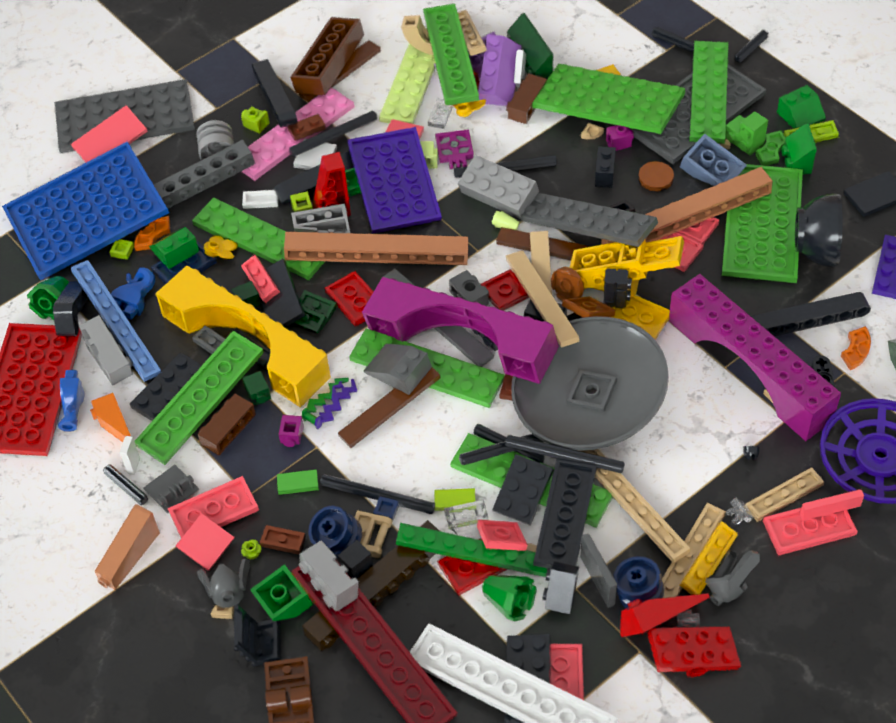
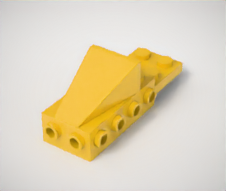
M682 236L652 242L644 240L639 247L614 242L577 249L573 252L570 268L579 274L584 289L593 288L604 291L605 270L607 268L616 269V271L618 269L628 270V278H632L631 289L627 290H631V295L635 296L639 280L646 278L647 271L680 266L684 240Z

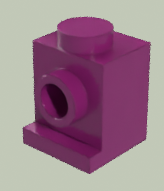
M282 415L279 430L280 443L287 447L300 444L302 431L304 430L302 416Z

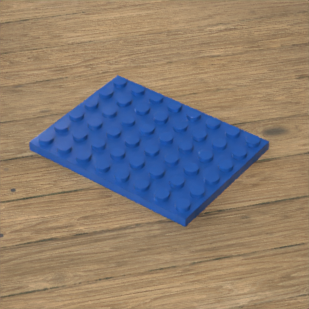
M128 141L2 206L40 281L169 213L168 208Z

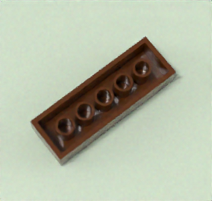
M331 17L291 75L295 93L320 96L327 94L364 36L360 19Z

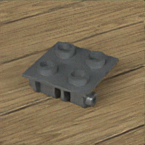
M173 465L143 487L167 514L169 513V507L185 501L199 490L193 483L194 479L192 476H186L176 465Z

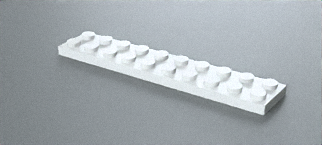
M431 624L427 625L410 651V654L425 672L524 723L618 722L617 717Z

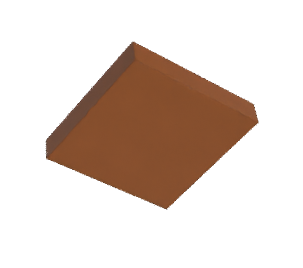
M590 296L564 299L562 302L563 307L583 318L613 317L616 311L614 308Z

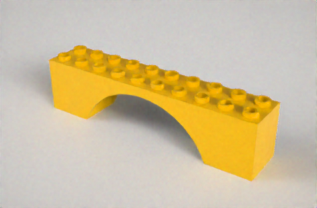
M189 266L184 267L156 292L162 316L188 334L201 330L206 325L209 328H239L258 338L266 347L271 349L270 359L267 364L271 388L300 408L331 378L328 356L322 349L315 348L308 340H303L294 331L284 328L280 322L273 321L267 314L259 312L253 305L242 301L239 296L229 293L225 287H220L211 278L204 277L197 269H192Z

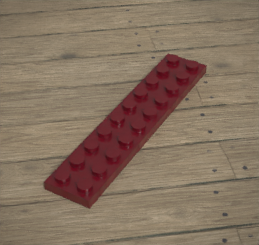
M299 566L292 570V575L407 723H448L457 716L456 710L359 588L358 598L336 612L333 607L327 606L323 599V593L313 587L311 583L312 578L308 573L304 574Z

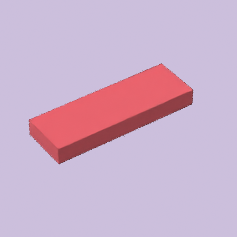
M256 255L241 265L265 303L280 292Z
M856 490L803 503L800 517L803 521L860 507L864 494L862 490Z

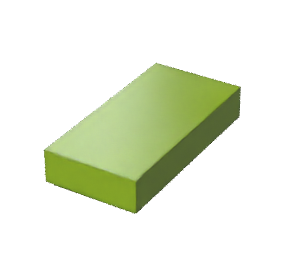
M475 488L434 490L435 511L476 509Z

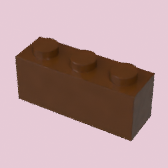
M528 74L525 80L521 81L520 88L514 92L513 99L506 106L508 119L523 124L528 123L536 108H532L533 101L546 84L547 79Z
M234 394L225 402L219 412L212 416L209 423L200 429L198 437L201 446L220 456L256 415L253 403Z

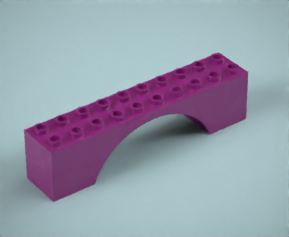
M701 274L672 292L669 322L694 344L701 340L714 341L729 348L744 360L765 386L774 404L777 417L802 439L807 441L824 428L828 419L837 410L841 392Z
M382 277L362 311L370 330L394 337L402 342L425 330L442 326H461L476 330L487 336L498 347V354L505 374L538 384L541 383L559 348L554 326L547 321L541 322L529 316H520L511 311H502L493 306L488 307L478 302L464 300L461 297H453L443 292L438 293L425 287H417L411 283L399 282L394 278Z

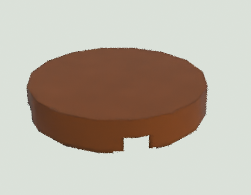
M654 161L648 162L640 168L638 179L644 188L650 191H661L672 185L674 173L669 165Z
M561 267L552 274L551 287L556 291L557 298L562 302L564 299L583 296L584 285L581 277L575 270L570 267Z

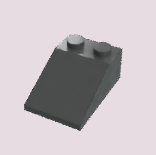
M386 343L364 369V373L410 395L432 368L428 354L413 346Z

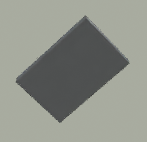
M590 534L582 535L580 558L607 607L614 606L617 583Z

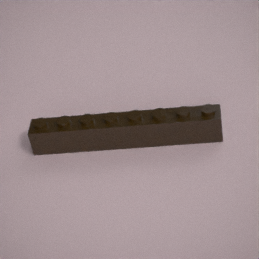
M429 520L420 526L440 531ZM397 545L357 579L359 582L358 588L372 606L377 607L387 595L394 593L401 583L411 579L415 571L420 567L426 566L436 553ZM321 611L302 625L305 636L321 652L325 648L331 647L339 637V634Z

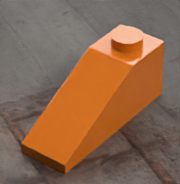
M113 393L91 401L93 409H90L93 419H98L102 428L122 442L126 436H131Z

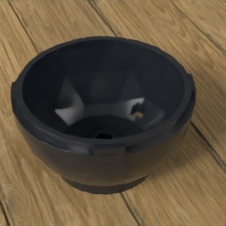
M833 193L819 196L811 200L804 207L797 208L795 251L802 252L809 260L822 266L834 267L839 264L843 227L840 194Z

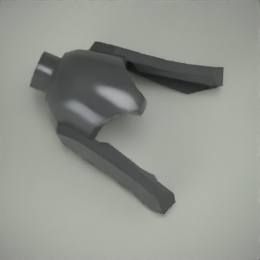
M732 550L725 554L715 574L706 578L705 581L713 593L710 599L714 604L720 606L723 602H731L747 589L748 586L744 579L760 562V554L752 550L746 552L733 571L732 569L737 561V554Z
M248 559L241 560L238 575L224 564L218 565L211 579L204 569L197 571L198 578L204 585L209 598H212L216 605L228 608L240 603L246 590L250 561Z

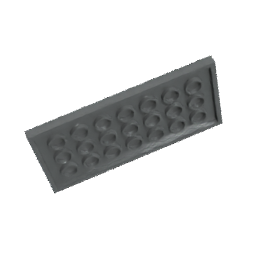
M730 65L727 66L726 124L766 95L765 88ZM693 73L675 85L685 88V95L662 134L629 128L632 129L636 139L672 164L684 157L697 143L689 142Z
M187 79L54 102L60 154L75 151L71 146L73 142L126 105L148 131L136 140L195 130Z

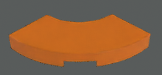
M169 216L161 217L149 223L143 231L138 233L134 243L135 251L150 249L149 246L154 244L158 238L170 233Z
M866 326L849 332L850 346L841 352V358L850 370L861 365L869 354L871 337Z

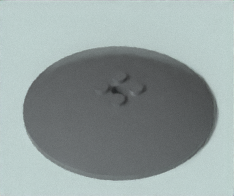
M585 317L569 321L579 336V342L562 348L559 345L540 384L513 376L511 393L514 408L519 419L529 432L548 444L581 451L601 449L615 445L642 430L660 409L665 399L669 382V372L664 353L649 333L628 321L612 317ZM591 389H597L594 394L587 393Z

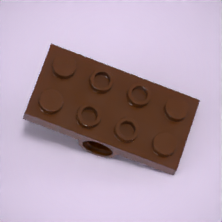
M308 657L265 662V696L269 723H314Z

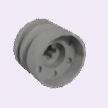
M207 121L197 130L196 136L200 160L234 144L232 128L223 121Z

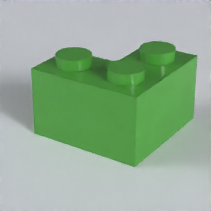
M753 112L747 118L739 115L726 125L725 139H728L729 142L747 154L752 155L764 145L768 120L757 112Z

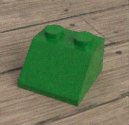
M808 85L779 98L777 113L793 129L800 128L804 124L813 125L826 120L818 95Z
M804 124L785 138L781 151L782 155L786 158V168L803 169L802 174H812L817 149L809 124Z
M186 227L174 231L149 246L168 269L199 252L196 237Z
M285 564L250 589L273 621L297 617L313 605L308 594Z

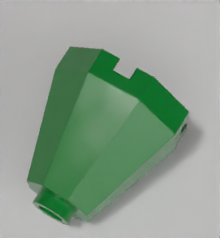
M55 276L38 283L27 294V299H30L28 303L29 308L40 318L52 317L50 320H54V303L69 281L64 277Z
M492 575L486 578L482 584L484 596L507 619L513 622L523 620L526 617V614H524L525 610H531L537 588L532 585V583H535L534 580L527 576Z

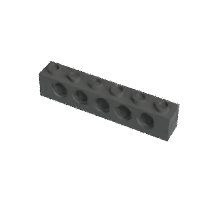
M241 140L154 184V187L166 207L170 208L255 164L251 151L245 142Z

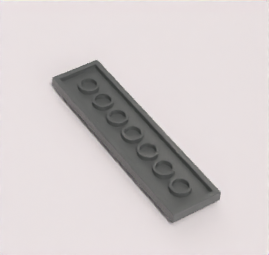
M543 193L537 194L533 202L525 208V212L520 218L524 222L636 247L642 244L658 224L657 217Z

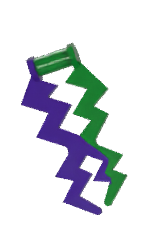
M348 377L335 378V383H328L329 393L318 394V399H309L307 408L302 410L301 416L303 421L311 422L315 425L316 429H319L324 422L333 421L334 417L331 411L342 410L339 399H350L349 393L357 392L354 379H351V387H344L342 383L349 381ZM341 388L342 392H336V389ZM324 399H331L333 404L326 405ZM323 405L325 413L319 412L320 416L318 417L311 414L317 413L315 406Z

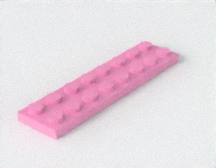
M330 87L326 95L317 96L296 111L295 114L297 121L319 114L327 128L353 109L354 102ZM277 125L248 146L255 164L242 172L254 181L288 157L290 155V147L303 142L304 139L312 138L320 132L294 141L288 131V127L280 128Z

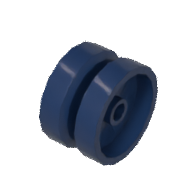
M333 505L324 507L314 515L309 525L308 535L313 545L322 541L338 558V555L356 540L361 541L362 527L354 516L348 514L342 508Z
M642 556L631 557L617 566L614 572V579L617 583L619 600L625 608L629 607V602L636 599L645 601L664 597L661 573L654 561Z

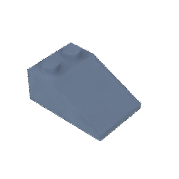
M704 134L683 157L680 168L692 177L716 186L738 176L747 165Z

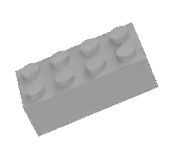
M478 155L473 157L458 182V186L463 194L518 219L521 218L525 208L533 202L539 192L536 181Z

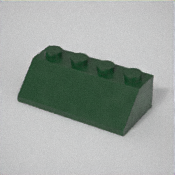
M522 13L507 30V38L521 45V50H524L526 53V74H532L548 80L553 72V53L527 15Z

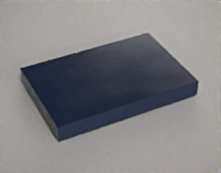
M197 241L198 253L170 269L162 261H159L151 267V270L167 284L186 266L197 269L202 273L217 263L215 257L206 255L204 247Z

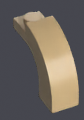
M404 16L401 29L406 40L417 50L433 55L428 31L422 23L421 16Z

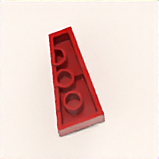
M340 152L323 155L321 157L312 208L317 209L345 204L348 217L351 216L345 167Z

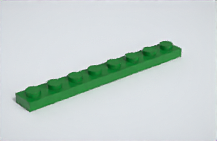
M400 523L395 545L546 577L548 568L533 566L535 552L528 550L489 549L485 547L482 540Z

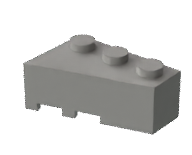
M345 204L291 213L295 232L350 233Z
M99 315L79 325L87 349L112 386L133 375L130 368L133 366L128 356L125 357L123 355V349L115 342L114 336L109 332Z
M319 541L300 553L299 567L304 574L308 573L312 578L311 583L313 587L323 593V599L327 606L333 607L337 612L358 598L359 582L356 578L351 580L345 574L348 571L344 565L340 567L335 560L336 556L322 541Z

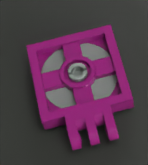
M469 129L435 134L439 162H448L449 169H453V164H456V168H459L460 163H462L463 167H467L466 160L473 159L474 157Z

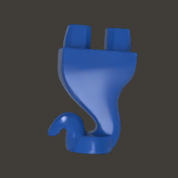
M139 268L133 279L127 273V284L111 292L112 297L119 308L123 310L122 312L127 319L132 320L135 315H141L144 310V297L155 284L154 274L146 268Z
M66 370L65 378H60V395L64 418L59 422L58 428L70 432L77 429V416L79 408L84 401L85 393L82 382L78 378V371Z

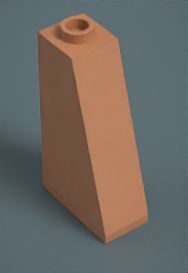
M137 504L133 506L95 569L97 581L101 586L105 588L109 586L116 590L160 534L151 511Z

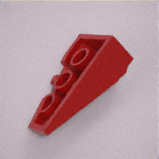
M707 593L640 601V599L633 600L628 603V608L621 611L620 634L622 637L644 633L710 597Z

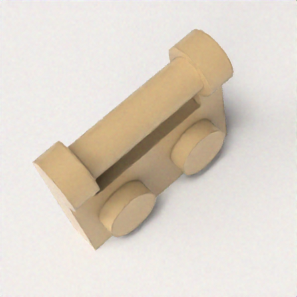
M357 510L355 518L362 527L360 543L371 553L372 557L380 558L388 528H391L393 521L389 517ZM375 524H378L380 529L374 546L368 545Z

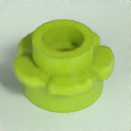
M250 540L242 544L241 553L247 559H255L259 556L261 545H259L258 541Z

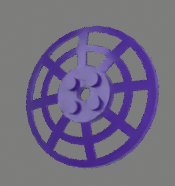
M875 398L862 399L839 408L828 419L821 434L820 454L825 468L836 483L846 491H856L855 488L846 483L852 479L866 488L875 490L876 496L863 493V499L876 503L896 504V498H884V491H896V485L884 486V478L896 477V438L885 434V427L896 431V423L886 420V409L896 412V401ZM878 408L877 419L863 420L855 424L847 415L860 409ZM841 419L848 429L842 434L838 445L826 442L831 428ZM877 426L876 433L866 436L859 430L864 427ZM851 434L859 441L856 450L844 447L846 440ZM826 450L838 454L839 463L845 474L838 476L828 462ZM881 452V453H883L886 457H884V458L877 457L875 453ZM844 455L855 457L859 466L850 470L845 462ZM864 472L875 476V485L865 482L857 476Z

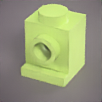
M420 141L427 167L438 168V149L434 148V141Z

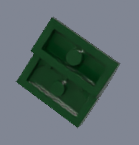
M304 290L300 297V302L305 316L294 322V324L319 333L327 324L338 305L336 302Z

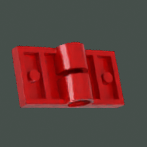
M730 627L651 628L647 632L658 672L686 671L687 676L697 677L705 674L707 671L738 670L741 666Z

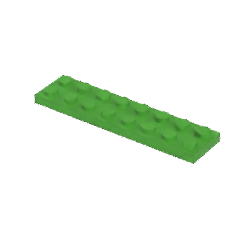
M456 4L423 8L445 106L478 101L479 93Z
M694 42L689 142H698L706 134L715 142L725 144L728 43Z
M214 197L192 220L194 226L215 236H222L224 240H232L238 247L273 264L281 259L285 260L284 242L286 231ZM285 260L290 272L307 280H310L325 262Z
M367 328L349 356L350 361L368 366L386 343L413 346L428 354L432 367L440 374L441 378L429 388L490 408L505 377L504 374L406 341H399L394 337Z
M233 331L134 441L135 445L166 465L264 353L263 349Z
M468 433L450 465L456 470L501 488L515 454L525 458L528 457L512 451L463 466L459 461L460 454L495 444ZM553 473L544 492L542 500L540 502V505L545 507L549 495ZM593 484L586 524L595 528L599 525L613 498L607 489Z

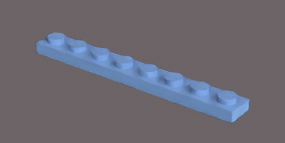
M87 260L71 267L72 273L125 354L129 357L142 380L145 382L156 377L161 372L160 368L90 262Z

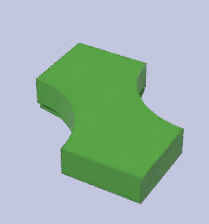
M781 130L766 134V144L756 150L755 155L762 166L779 163L778 153L782 145H784L786 138Z

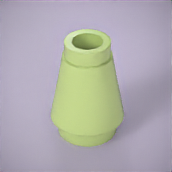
M496 211L492 220V224L496 228L504 227L517 230L520 223L503 211Z

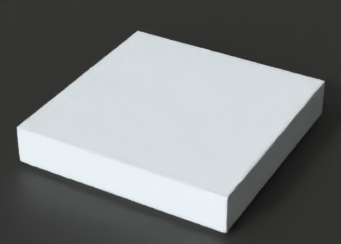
M324 143L297 155L293 163L294 168L309 170L320 165L321 157L336 153L337 145Z

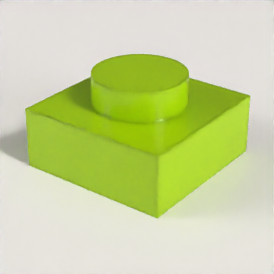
M121 239L115 241L110 250L111 257L128 260L134 248L133 242Z

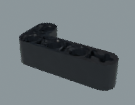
M70 281L54 303L53 315L57 336L78 335V313L89 298L78 281Z

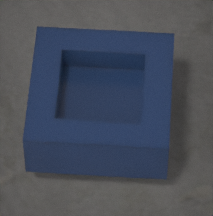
M380 496L373 514L389 517L393 521L399 508V501Z

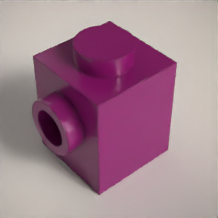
M619 125L607 128L606 141L609 147H615L616 151L631 147L632 139H634L632 129Z

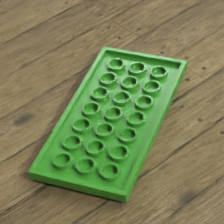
M558 63L546 84L533 101L532 108L662 134L685 95V88Z
M746 164L747 166L738 176L762 167L773 181L772 192L727 211L722 276L797 283L799 252L795 251L796 210L801 207L803 169Z

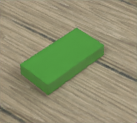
M317 469L277 474L278 494L319 490Z

